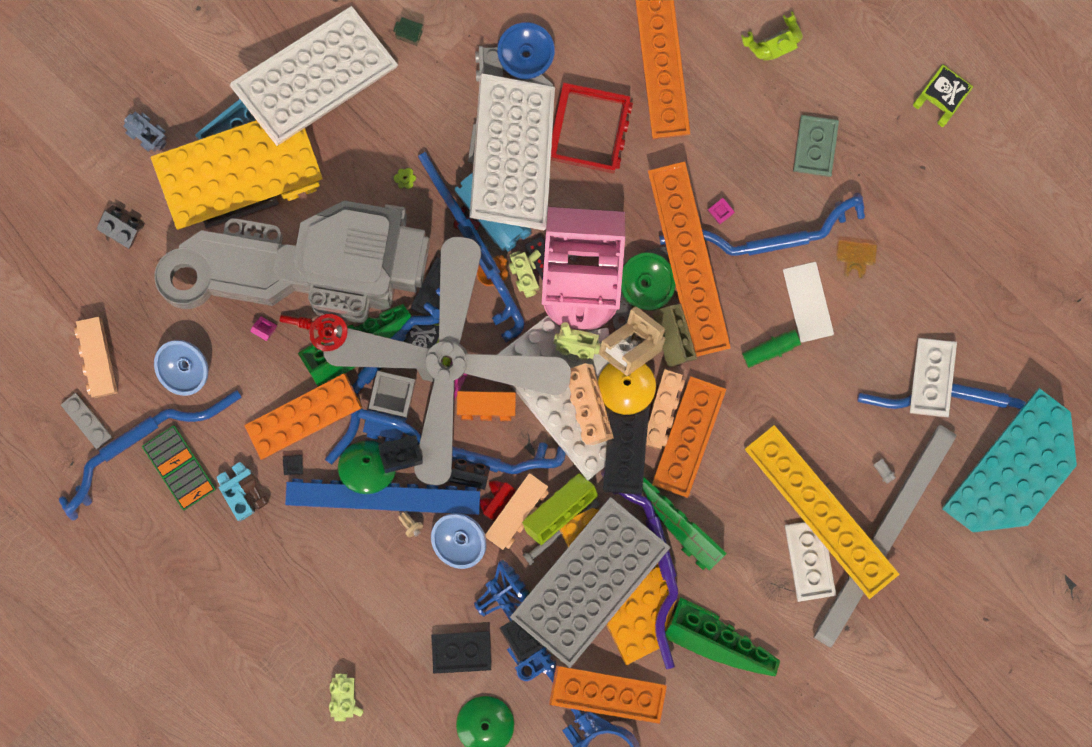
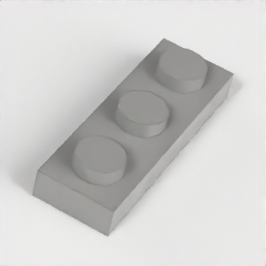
M77 393L61 404L62 408L97 450L113 438Z

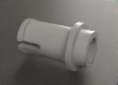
M884 459L873 465L883 478L882 481H885L886 484L896 478L895 472L891 471Z

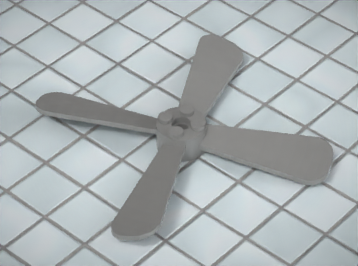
M452 237L445 241L441 248L439 343H436L431 348H426L347 328V338L343 345L333 351H324L325 359L334 366L427 369L430 375L435 378L419 444L423 464L414 466L418 479L433 485L445 483L452 473L454 380L460 378L465 373L551 395L562 394L570 384V366L560 357L468 354L466 349L460 344L481 259L480 246L470 238ZM337 327L336 336L340 338L342 328ZM334 342L325 343L324 345H332ZM444 356L452 358L451 366L444 365Z

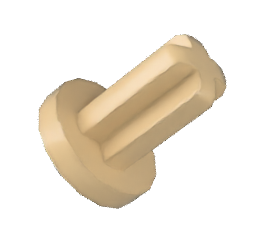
M406 511L399 515V520L407 528V537L410 538L414 535L416 537L421 533L420 530L423 528L421 522L415 523Z

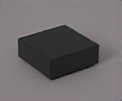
M302 455L283 456L284 476L304 474Z

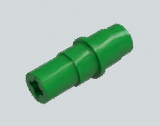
M795 329L775 337L771 336L769 340L760 343V345L742 352V356L747 367L751 368L766 360L769 361L778 356L779 358L782 357V354L800 346L801 342Z

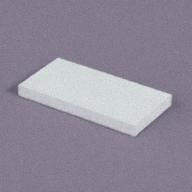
M918 338L910 413L949 417L957 342Z
M805 522L784 525L797 602L836 596L828 549Z

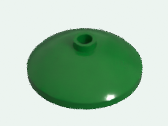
M641 253L633 256L624 264L621 292L632 306L638 307L641 310H654L664 306L671 299L676 284L671 265L663 257L654 253ZM642 280L646 281V286L641 284Z
M364 440L356 442L344 450L338 462V473L341 481L348 489L360 494H373L385 489L392 482L396 471L384 472L379 456V444L381 443Z
M476 697L468 701L460 710L456 722L457 734L465 747H506L514 732L512 712L504 702L495 697ZM483 723L489 725L487 730L482 729L481 725Z

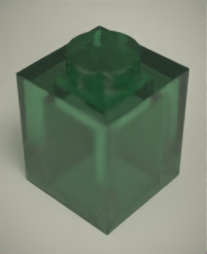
M401 17L400 22H396L393 32H395L396 39L418 46L424 26Z

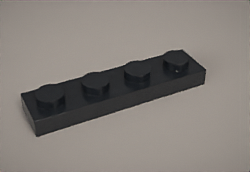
M277 196L204 221L205 227L208 229L226 223L230 219H238L278 206Z

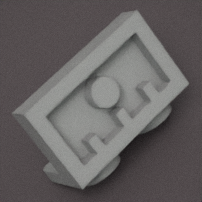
M479 46V51H475L476 63H479L480 70H476V82L480 81L482 73L503 77V67L498 58V47L483 48V46Z

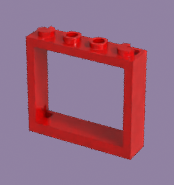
M563 82L552 134L551 161L614 174L615 169H619L622 158H618L619 150L623 151L625 139H622L623 132H627L629 121H626L627 113L631 114L633 103L630 102L631 97ZM569 93L623 104L611 165L557 154Z

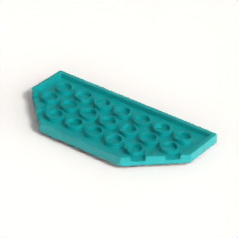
M1038 388L943 505L942 510L972 532L1028 526L1077 466L1070 410Z

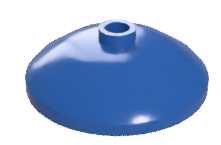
M524 22L511 26L502 34L497 52L500 64L510 75L520 79H532L545 73L551 66L555 47L552 37L543 27L534 23ZM528 52L530 55L528 57H524L523 53Z

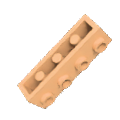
M95 317L77 321V327H74L76 338L80 339L81 345L78 346L80 357L84 358L85 364L82 365L84 375L88 377L89 383H86L88 394H91L93 398L117 394L102 318Z
M584 363L571 368L570 399L576 409L575 417L582 430L581 438L586 445H596L613 439L593 365Z
M665 369L662 373L648 420L646 443L648 447L660 450L662 446H666L668 435H665L667 427L671 428L674 417L671 416L672 410H676L679 403V398H676L678 390L682 391L685 380H682V374Z
M529 473L485 534V537L502 550L505 547L509 549L515 541L513 536L516 531L520 533L524 528L522 522L528 515H531L538 509L535 506L539 500L543 502L548 495V486Z

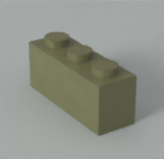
M672 305L652 312L654 320L665 328L663 337L666 339L663 351L668 367L696 360V353L682 305Z

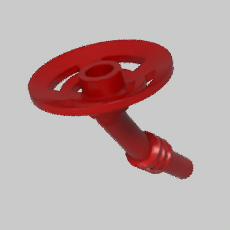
M322 314L314 321L311 318H296L281 315L279 319L282 323L297 325L299 328L309 330L310 341L321 351L336 350L343 345L347 338V325L336 314ZM325 318H333V319H335L334 321H332V320H324V321H321L322 319H325ZM341 325L342 328L340 338L336 336V326ZM314 330L318 331L319 336L317 338H314ZM321 342H324V343L334 342V344H332V345H322Z

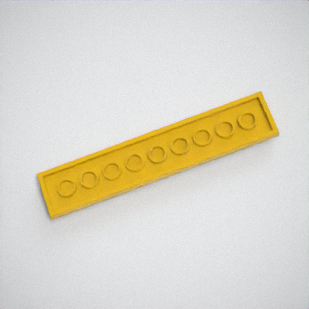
M775 425L745 448L748 455L868 599L872 598L900 575Z

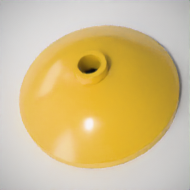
M609 363L604 367L598 379L604 405L618 414L631 415L644 410L651 403L655 395V377L646 364H643L626 376ZM629 380L631 384L626 386L623 382Z

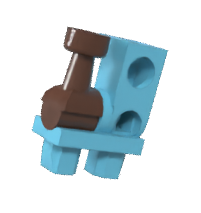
M239 462L232 467L237 475L236 477L230 479L228 474L223 472L217 476V480L220 485L218 487L219 490L222 492L237 521L241 522L255 513L245 495L249 493L255 500L253 506L256 510L267 505L269 500L266 496H261L257 488V480L252 471Z

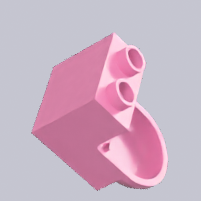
M548 207L542 305H544L548 316L560 327L562 323L567 322L571 329L584 332L592 331L605 325L613 317L616 310L620 308L625 245V212ZM568 254L583 257L599 256V265H568Z

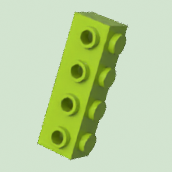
M580 473L571 478L565 486L556 491L550 499L542 503L536 511L526 517L522 522L526 533L542 546L598 497L595 486Z

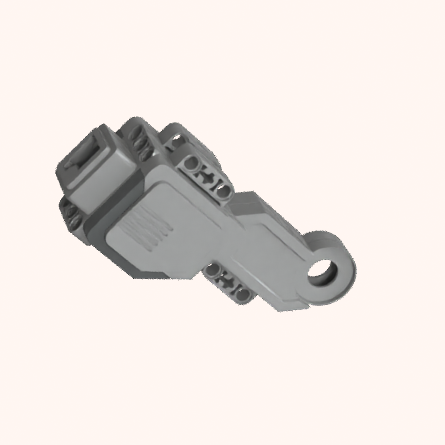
M342 201L302 221L296 246L282 245V234L277 226L235 218L228 220L223 234L201 230L180 244L179 249L168 252L160 259L155 269L154 279L156 287L164 299L174 307L181 309L196 308L204 304L211 295L273 306L294 291L309 294V302L314 312L319 316L331 313L338 315L346 321L362 323L367 319L370 308L386 310L391 307L395 289L416 293L417 287L422 288L430 241L429 237L425 235V230L406 227L407 214L405 207L385 204L384 208ZM233 225L240 226L239 231L236 233H231L230 228ZM256 229L258 233H254V236H252L250 232ZM271 232L278 233L277 238L274 240L268 239V235ZM184 267L194 269L197 272L195 285L188 290L176 289L173 285V276L176 271Z

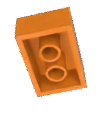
M457 391V416L461 417L463 421H473V417H480L481 421H492V418H500V421H511L516 416V393Z

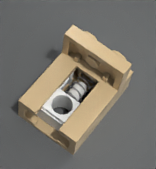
M634 307L630 311L628 322L602 340L599 355L628 376L662 351L666 339L663 337L665 328L638 307Z

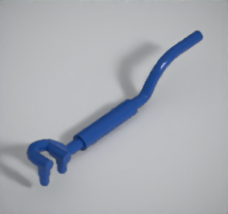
M424 152L418 156L419 160L459 225L457 227L462 236L474 240L480 246L481 259L479 265L487 278L492 280L506 305L504 311L492 317L495 325H498L510 316H512L515 322L513 328L501 334L504 341L508 342L523 331V316L499 275V268L470 219H466L429 156Z
M855 193L853 197L843 202H836L835 209L829 214L822 228L816 231L807 232V230L749 241L746 242V245L736 247L731 246L726 240L710 231L702 230L704 240L714 243L731 256L744 254L751 256L809 244V241L825 238L830 233L837 219L840 223L846 222L845 211L854 206L858 219H864L863 197L860 193ZM660 235V244H666L664 235Z
M440 287L436 290V293H437L439 296H440ZM427 302L424 308L431 315L412 316L391 339L403 342L407 338L405 335L414 325L439 323L440 310ZM364 367L357 375L359 378L352 385L357 397L364 385L369 384L376 376L377 371H380L382 367ZM360 410L351 414V421L347 432L325 458L331 465H333L355 437L360 424Z
M952 384L951 397L1002 408L1009 406L1020 410L1026 404L1025 401L1009 397V394ZM859 393L857 402L899 409L911 406L912 395L902 399H888Z
M235 390L210 408L200 412H182L175 409L163 410L154 417L149 416L99 450L100 453L86 462L81 486L75 487L77 494L70 502L64 496L59 498L62 509L68 518L72 521L78 518L76 509L79 505L83 503L85 506H89L92 503L88 492L92 482L93 470L96 466L104 461H110L159 428L158 425L169 418L185 422L204 421L212 418L241 399V395Z
M365 409L360 410L359 418L394 427L408 436L416 435L419 447L421 434L409 424L391 416ZM542 442L539 443L536 456L533 459L512 465L500 462L501 459L452 447V459H464L476 464L481 463L489 466L492 472L497 473L501 471L509 474H519L535 468L560 467L566 453L558 446L555 458L544 459L548 445Z

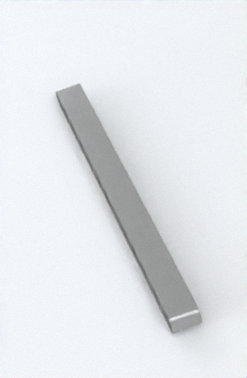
M942 425L936 428L870 539L885 557L957 434ZM850 576L847 578L813 637L830 648L835 643L864 594Z

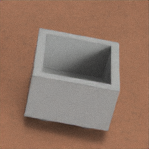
M377 371L368 409L408 418L416 380Z

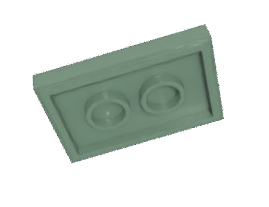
M801 115L793 172L825 177L832 176L839 120Z

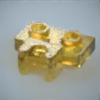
M839 240L836 261L846 262L845 277L849 276L852 269H856L858 277L860 279L864 278L866 265H875L877 245Z

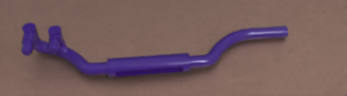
M605 468L601 471V475L603 477L605 473ZM613 493L615 495L620 494L627 500L641 505L647 518L645 520L647 528L667 544L659 516L656 517L650 500L636 494ZM669 550L658 562L662 579L666 580L669 594L659 609L655 624L656 638L666 670L674 668L675 664L665 634V622L670 608L678 597V587L675 580L677 575Z

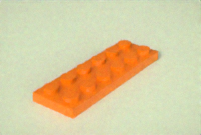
M342 374L244 426L260 459L263 460L363 407L347 375Z
M690 376L652 482L653 486L686 498L689 497L727 389Z
M556 665L549 705L660 724L667 685Z

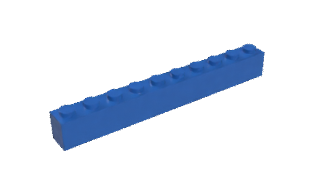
M292 478L291 482L286 483L285 505L479 515L481 492L477 491V487H465V491L457 490V486H446V490L438 489L437 485H427L426 489H422L417 484H407V488L399 487L400 484L390 483L388 487L377 493L360 494L342 485V481L330 480V484H322V480L311 479V483H303V479Z

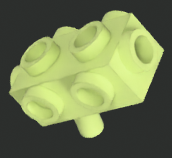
M535 250L529 257L526 256L525 252L520 253V251L510 254L512 263H509L512 274L516 273L518 277L516 285L519 292L523 291L526 298L536 295L539 286L533 270L536 269L534 262L541 256L540 252Z
M567 322L561 324L560 333L555 334L553 342L556 345V350L562 355L574 354L578 355L582 360L593 359L595 354L599 355L601 343H598L599 335L571 329Z
M335 674V678H332L330 683L331 702L329 704V711L331 717H334V721H346V717H353V714L361 717L363 709L355 706L354 678H347V674Z

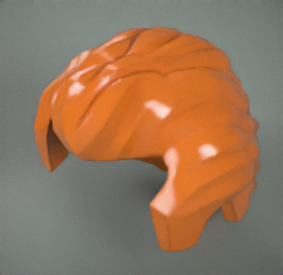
M497 255L493 260L500 270L499 275L505 281L508 277L506 269L508 260L504 258V255ZM479 265L477 271L479 282L485 286H495L492 280L487 278Z

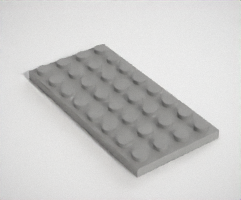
M610 497L510 618L571 668L670 549V546Z

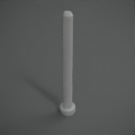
M593 500L577 515L591 508L596 509L599 506V502ZM560 530L542 546L539 544L528 554L526 552L522 554L530 565L534 563V558L562 536Z

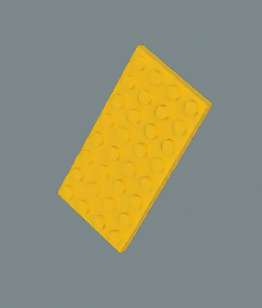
M257 120L150 157L177 230L323 179L305 128L276 146Z

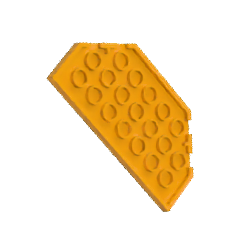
M591 508L575 516L560 529L568 547L598 513V509ZM658 563L606 624L625 665L659 649L655 633L656 618L662 603L669 594L666 580L662 579ZM675 602L670 608L668 615L666 617L665 631L669 624L675 606Z

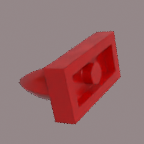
M489 481L490 490L495 497L494 499H480L483 514L494 522L517 491L507 482Z

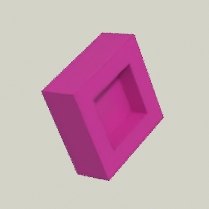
M724 198L708 209V212L719 225L735 213Z
M261 316L252 326L250 332L267 341L275 332L277 325Z

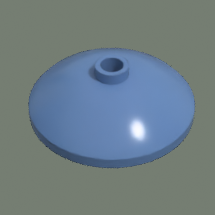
M184 340L169 341L158 349L154 358V369L158 380L172 393L183 396L192 395L202 389L207 382L209 372L207 361L203 353L190 342Z
M460 513L447 514L441 517L432 529V547L436 555L445 564L458 569L473 567L483 558L486 551V537L480 525L471 517Z

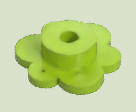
M411 168L399 169L398 174L394 176V181L398 183L399 188L411 189L413 182L416 181V177L413 175Z

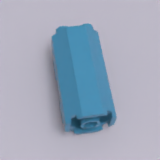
M473 173L461 182L462 187L460 189L458 186L455 188V192L469 211ZM477 219L502 251L505 249L507 252L511 251L516 247V243L520 238L524 240L532 234L531 228Z

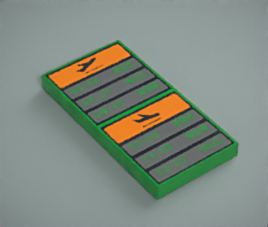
M175 425L142 446L183 511L216 491L215 486Z

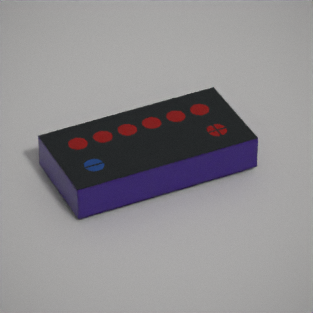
M541 236L525 244L529 255L535 250L540 252L541 256L534 264L541 279H543L545 242Z

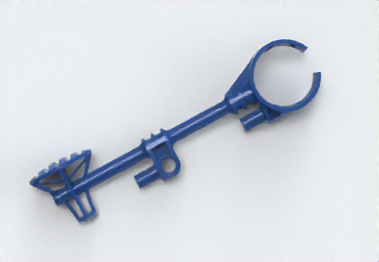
M501 559L498 563L495 578L485 584L488 590L474 602V606L482 616L502 608L508 619L512 621L513 619L510 616L516 610L514 606H520L521 603H511L506 593L523 602L530 592L526 589L524 581H521L519 574L515 573L514 568ZM500 572L503 580L504 589H502L497 582ZM505 577L510 583V586L508 587L506 585ZM513 588L518 596L513 594L510 590ZM491 592L493 598L482 605L480 602ZM492 602H498L499 606L488 611L485 610V607ZM546 647L520 662L516 659L511 648L507 649L518 665L515 669L521 680L530 681L539 674L545 673L553 683L557 661L552 660V654L547 653ZM524 666H529L532 669L531 675H527L524 672ZM571 709L575 715L574 722H578L580 725L579 729H583L585 732L583 740L572 724L562 730L573 747H588L596 736L604 733L620 736L630 747H640L637 739L629 730L613 725L593 712Z

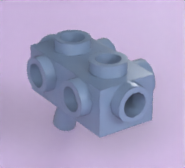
M136 111L133 114H129L124 120L125 124L123 126L127 129L125 133L133 140L137 137L142 141L140 145L148 152L150 150L156 152L157 149L161 151L167 144L165 141L167 137L164 135L166 131L157 124L155 127L150 124L151 119L143 112L140 115ZM152 136L157 137V139L154 142H151Z

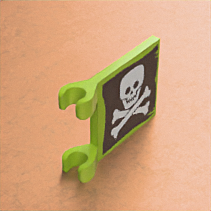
M942 65L913 106L919 109L926 99L945 112L937 123L944 127L973 86Z
M439 324L414 325L405 335L407 338L403 342L431 348L436 343H439ZM444 357V365L450 366L451 360Z

